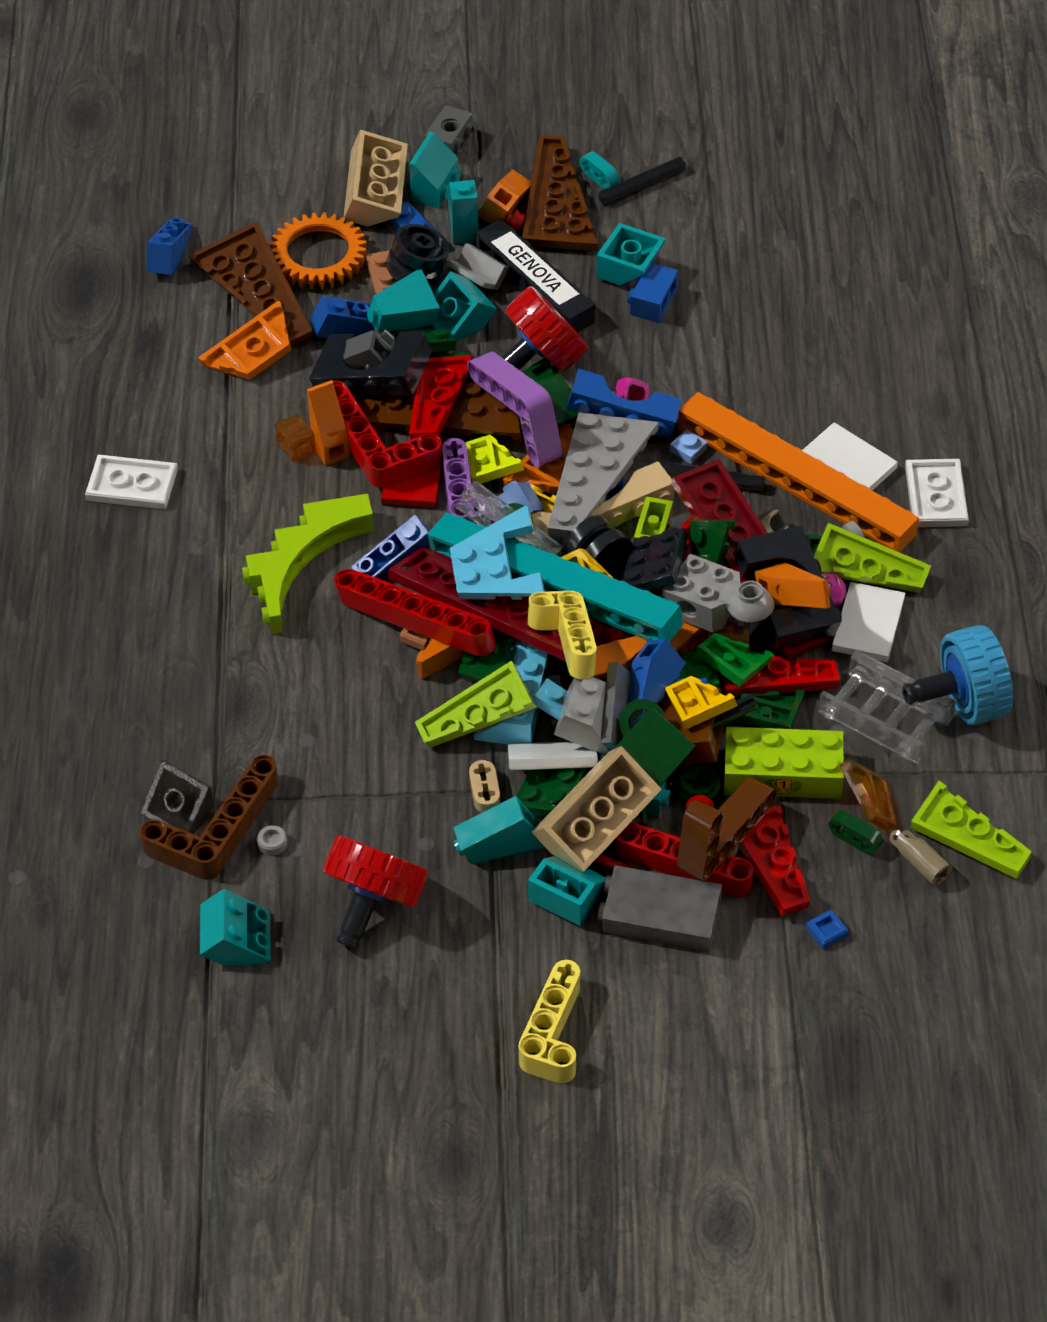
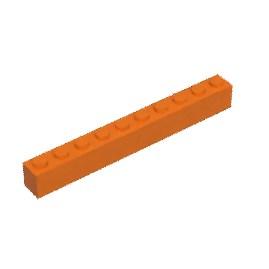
M697 392L679 409L678 429L683 432L688 429L706 440L709 447L754 473L764 476L766 480L839 522L846 524L854 521L860 527L864 536L872 541L901 552L917 536L919 517L911 511L896 505L888 498L882 497L867 486L852 480L844 473L838 472L824 464L821 460L808 455L800 448L794 447L780 439L777 435L764 430L756 423L750 422L735 411L715 402L712 398Z

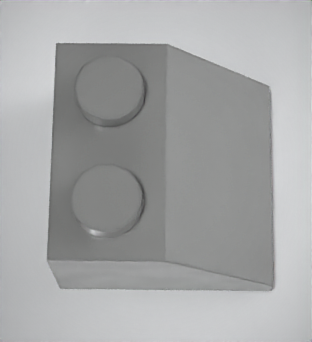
M594 677L589 679L574 678L567 691L554 735L604 755L611 751L601 743L606 682Z

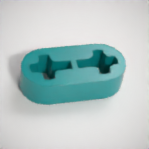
M591 151L580 158L579 163L582 171L601 188L605 189L619 183V175L615 168L597 153Z

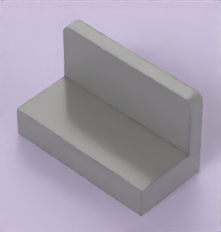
M465 243L457 261L447 259L445 265L478 285L493 290L499 289L509 269L508 266Z

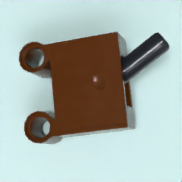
M665 693L663 700L658 703L665 713V718L696 745V748L680 765L717 762L724 725L758 707L753 695L749 694L737 700L738 706L699 725L685 729L667 693Z

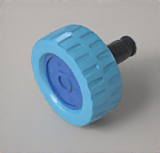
M983 625L967 627L946 634L942 639L940 647L942 673L914 680L912 683H904L902 686V694L908 705L949 695L958 715L969 725H978L1005 717L1010 713L1013 705L1012 679L1006 657L996 636L988 627Z

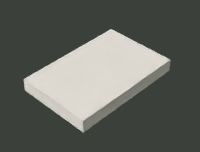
M836 423L831 424L802 450L838 472L844 473L852 480L867 486L870 490L875 489L896 470L898 464L896 460Z
M98 455L85 493L86 501L166 510L178 470L177 463Z
M960 459L906 460L905 470L910 509L914 515L919 517L918 527L968 526L969 519Z
M850 582L841 613L842 622L836 632L832 651L888 662L905 593Z
M571 741L508 744L509 769L590 768L595 767L598 763L596 751Z

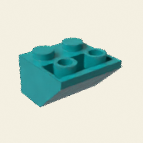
M556 856L544 858L528 879V901L581 926L603 895L606 877L589 869L581 872Z
M226 889L221 890L200 904V955L223 966L267 964L270 962V910Z

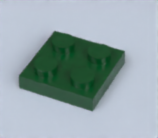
M586 768L530 770L517 794V798L533 815L546 817L588 774Z

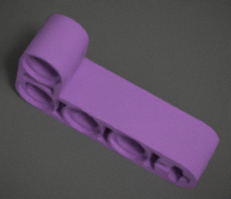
M458 438L446 440L442 446L448 513L461 516L478 525L486 527L496 522L502 510L499 501L492 496L473 497L466 443Z

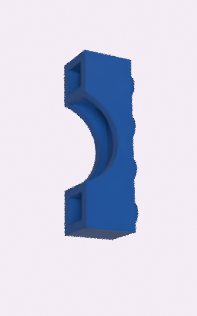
M578 369L572 385L567 409L577 413L582 412L659 422V428L655 436L670 439L676 424L681 399L655 391L653 395L644 400H626L617 396L609 389L604 376Z

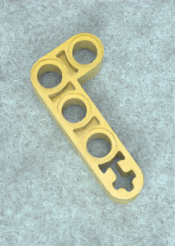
M551 591L531 594L529 597L528 625L536 630H558L570 675L577 679L593 677L595 674L597 647L583 596L575 591Z
M561 960L553 967L519 1041V1065L521 1069L529 1074L561 1084L570 1082L576 1074V1052L574 1048L558 1041L580 991V968L571 960ZM534 1052V1053H538V1054H536V1055H529L528 1053ZM558 1062H566L567 1064L560 1065V1064H557V1063H558Z

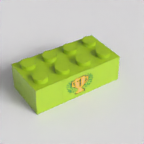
M726 727L724 795H732L748 777H752L777 790L776 797L841 799L844 780L843 731Z

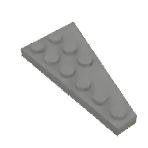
M578 413L548 525L549 536L568 538L570 533L582 521L592 516L595 508L598 505L601 506L605 501V495L608 491L614 489L633 464V459L637 453L643 451L650 436L656 434L659 422Z

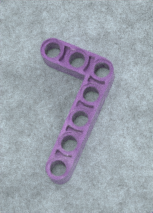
M493 351L468 361L467 367L473 381L520 416L526 448L532 464L538 468L561 458L563 455L552 400L548 392Z

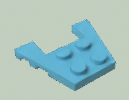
M528 506L516 510L450 548L456 588L460 599H495L496 596H511L512 600H522V597H530L531 594L545 592L540 572L512 579L505 540L534 532Z

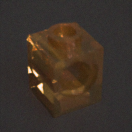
M298 413L275 423L276 442L292 462L316 451L314 432Z

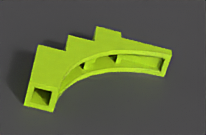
M368 494L303 504L304 515L299 516V526L275 529L276 541H271L272 551L246 555L247 567H242L244 584L250 583L252 594L258 593L259 602H265L266 607L261 608L264 624L270 625L271 635L283 633L281 615L284 599L291 583L302 568L315 556L334 544L354 536L374 532L373 513Z

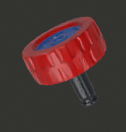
M532 286L527 287L506 307L505 311L520 329L518 333L522 339L502 358L518 370L538 354L542 358L546 357L560 371L565 372L588 351L589 347L582 337Z
M337 835L328 853L323 872L348 883L347 889L354 891V895L341 925L339 937L337 936L336 941L350 948L358 949V943L363 938L377 901L386 903L387 899L408 907H415L423 891L428 876V869L347 837Z

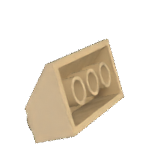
M364 130L359 131L351 149L344 209L346 221H353L356 224L368 227L400 216L407 143Z
M620 746L609 751L531 833L551 854L579 871L584 872L662 789Z

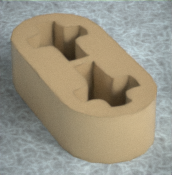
M486 760L474 762L469 769L470 786L474 806L483 813L500 804L499 785L496 769L491 762ZM479 773H485L486 781H481ZM483 792H488L489 801H485Z

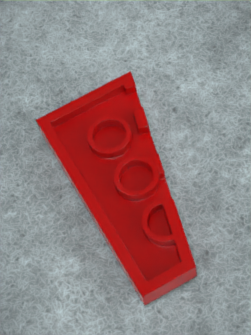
M472 355L429 358L415 391L409 431L410 439L424 434L440 436L469 375L467 362L473 359Z
M773 656L767 666L741 687H738L721 674L725 695L727 696L730 693L734 697H741L743 693L763 694L770 691L791 693L797 689L815 691L840 688V677L836 661L798 658L796 662H791L783 659L781 656Z
M776 805L770 808L740 842L738 847L747 861L751 863L753 871L781 916L807 909L810 904V898L802 872L796 864L797 856L795 850L791 848L788 838L789 831L782 819L781 805Z

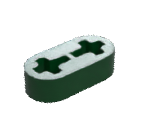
M838 811L828 823L829 829L835 836L865 854H875L884 842L881 833L877 829L846 811Z

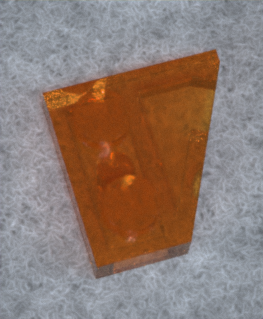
M851 759L841 763V769L868 821L886 831L896 827L886 779Z

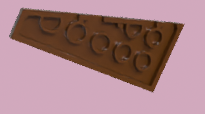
M539 135L522 239L527 240L534 247L598 251L597 238H595L593 233V226L589 220L585 200L576 179V172L571 163V156L565 137Z
M257 221L188 255L191 262L255 317L279 300L284 311L291 348L315 337Z
M475 382L464 383L441 434L471 437L474 433L487 434L495 439L502 435L512 436V440L521 441L518 415ZM415 392L414 395L384 396L356 401L373 429L389 430L392 427L405 428L406 432L410 431Z

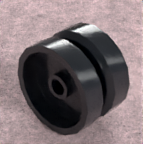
M407 224L400 227L395 234L392 248L386 260V268L397 281L416 270L422 269L429 286L432 287L440 280L443 265L446 263L450 252V245L442 234L428 226Z
M595 515L582 521L570 533L564 543L562 556L577 549H585L615 578L627 564L632 541L622 531L615 529L614 525L604 516Z

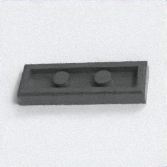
M619 662L608 663L601 743L610 750H613L624 738L619 728V717L624 707L629 704L631 672Z

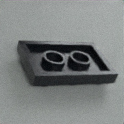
M685 528L668 529L661 534L650 537L642 536L633 541L622 581L647 591L676 584L688 539Z

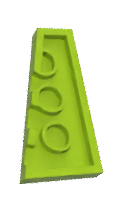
M510 661L420 718L415 724L424 743L431 748L537 708L517 666Z
M938 781L912 819L910 828L1017 879L1030 860L1032 851L1005 830L995 828L989 823L990 819L981 812L977 814L967 806V801L959 795L956 797L946 790L947 786Z

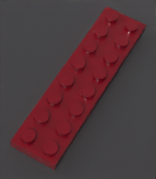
M720 459L673 477L671 484L694 520H736L735 529H729L726 539L730 546L728 553L724 557V566L740 572L733 555L738 541L744 538L767 534L768 532ZM740 572V583L746 581L756 582V577L752 575L743 578ZM774 604L773 611L793 606ZM835 636L780 648L779 651L785 660L788 661L833 641Z
M425 546L389 569L388 579L426 597L483 617L489 621L492 628L547 652L560 660L566 661L558 630H536L528 625L529 597H522V600H512L511 596H496L495 599H460L457 593L452 559ZM590 622L595 643L603 638L604 628Z

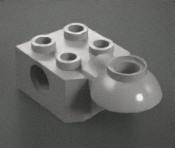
M689 554L682 563L676 584L662 589L663 599L672 600L680 605L684 622L710 632L724 628L730 615L740 621L758 622L767 618L775 607L773 597L760 583L755 581L740 583V572Z

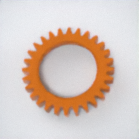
M323 212L320 218L317 217L316 213H312V217L309 219L303 214L302 221L294 217L292 218L293 225L285 222L284 229L278 228L277 235L272 236L273 242H270V248L286 280L290 278L292 286L299 280L301 289L304 288L306 283H309L310 289L313 290L315 284L318 283L321 290H324L326 282L330 284L331 288H334V280L339 281L340 285H343L344 276L348 280H352L353 273L358 275L359 268L364 267L367 251L364 233L361 234L360 227L354 228L353 221L346 223V217L337 220V215L333 214L330 218H327L326 213ZM316 231L337 234L344 238L349 246L347 254L340 262L330 267L319 269L307 268L295 263L290 258L287 247L297 237Z

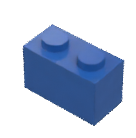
M651 263L644 275L637 278L635 289L631 288L628 294L627 303L630 304V315L660 323L677 290L678 270Z

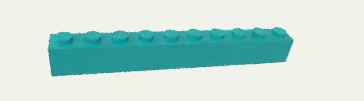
M446 512L427 534L432 550L451 558L450 548L483 530L486 526L475 524L461 516H455ZM513 538L505 540L512 579L540 572L545 592L575 591L583 596L588 617L647 641L667 639L670 642L683 626L681 607L672 600L663 599L647 590L638 589L624 581L608 577L602 572L593 571L581 566L577 562H571L558 557L554 553L538 549L529 543L525 544Z

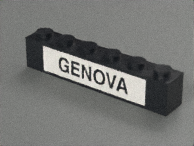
M499 219L476 231V248L508 266L509 269L505 277L521 292L529 286L535 288L577 333L595 323L596 307L592 299L580 292L578 287L568 281L559 269L554 268L544 255L539 254L531 247L527 240L522 239L512 226H508L502 219Z

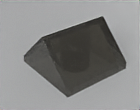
M162 760L140 813L151 820H160L194 834L215 812L212 789L209 785L168 761Z

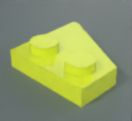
M491 435L465 442L471 479L474 486L524 470L521 460L519 458L515 459L505 446L498 444V441Z

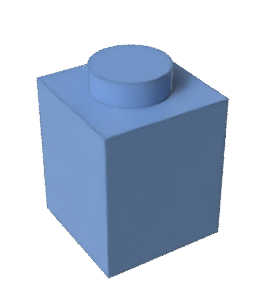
M513 481L503 487L504 492L496 497L502 508L510 503H519L528 506L531 514L545 510L529 482Z

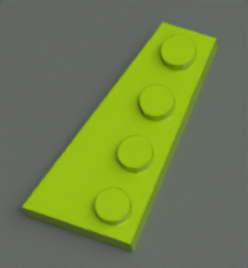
M830 523L827 524L814 555V558L821 565V574L834 573L842 579L916 593L921 592L931 565Z

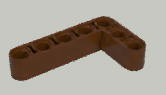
M264 754L255 757L250 762L200 837L160 820L145 822L140 828L141 842L145 855L200 879L209 880L215 878L221 872L277 788L279 782L275 759L270 755Z
M748 777L718 810L698 800H693L687 807L683 817L677 867L706 881L770 810L775 801L777 790L752 777Z

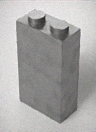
M614 866L612 876L607 875L604 893L608 894L606 903H600L598 920L602 921L603 932L710 951L721 902L722 884Z

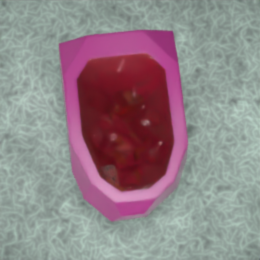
M622 378L617 382V396L631 401H640L648 398L649 388L645 382L633 378Z

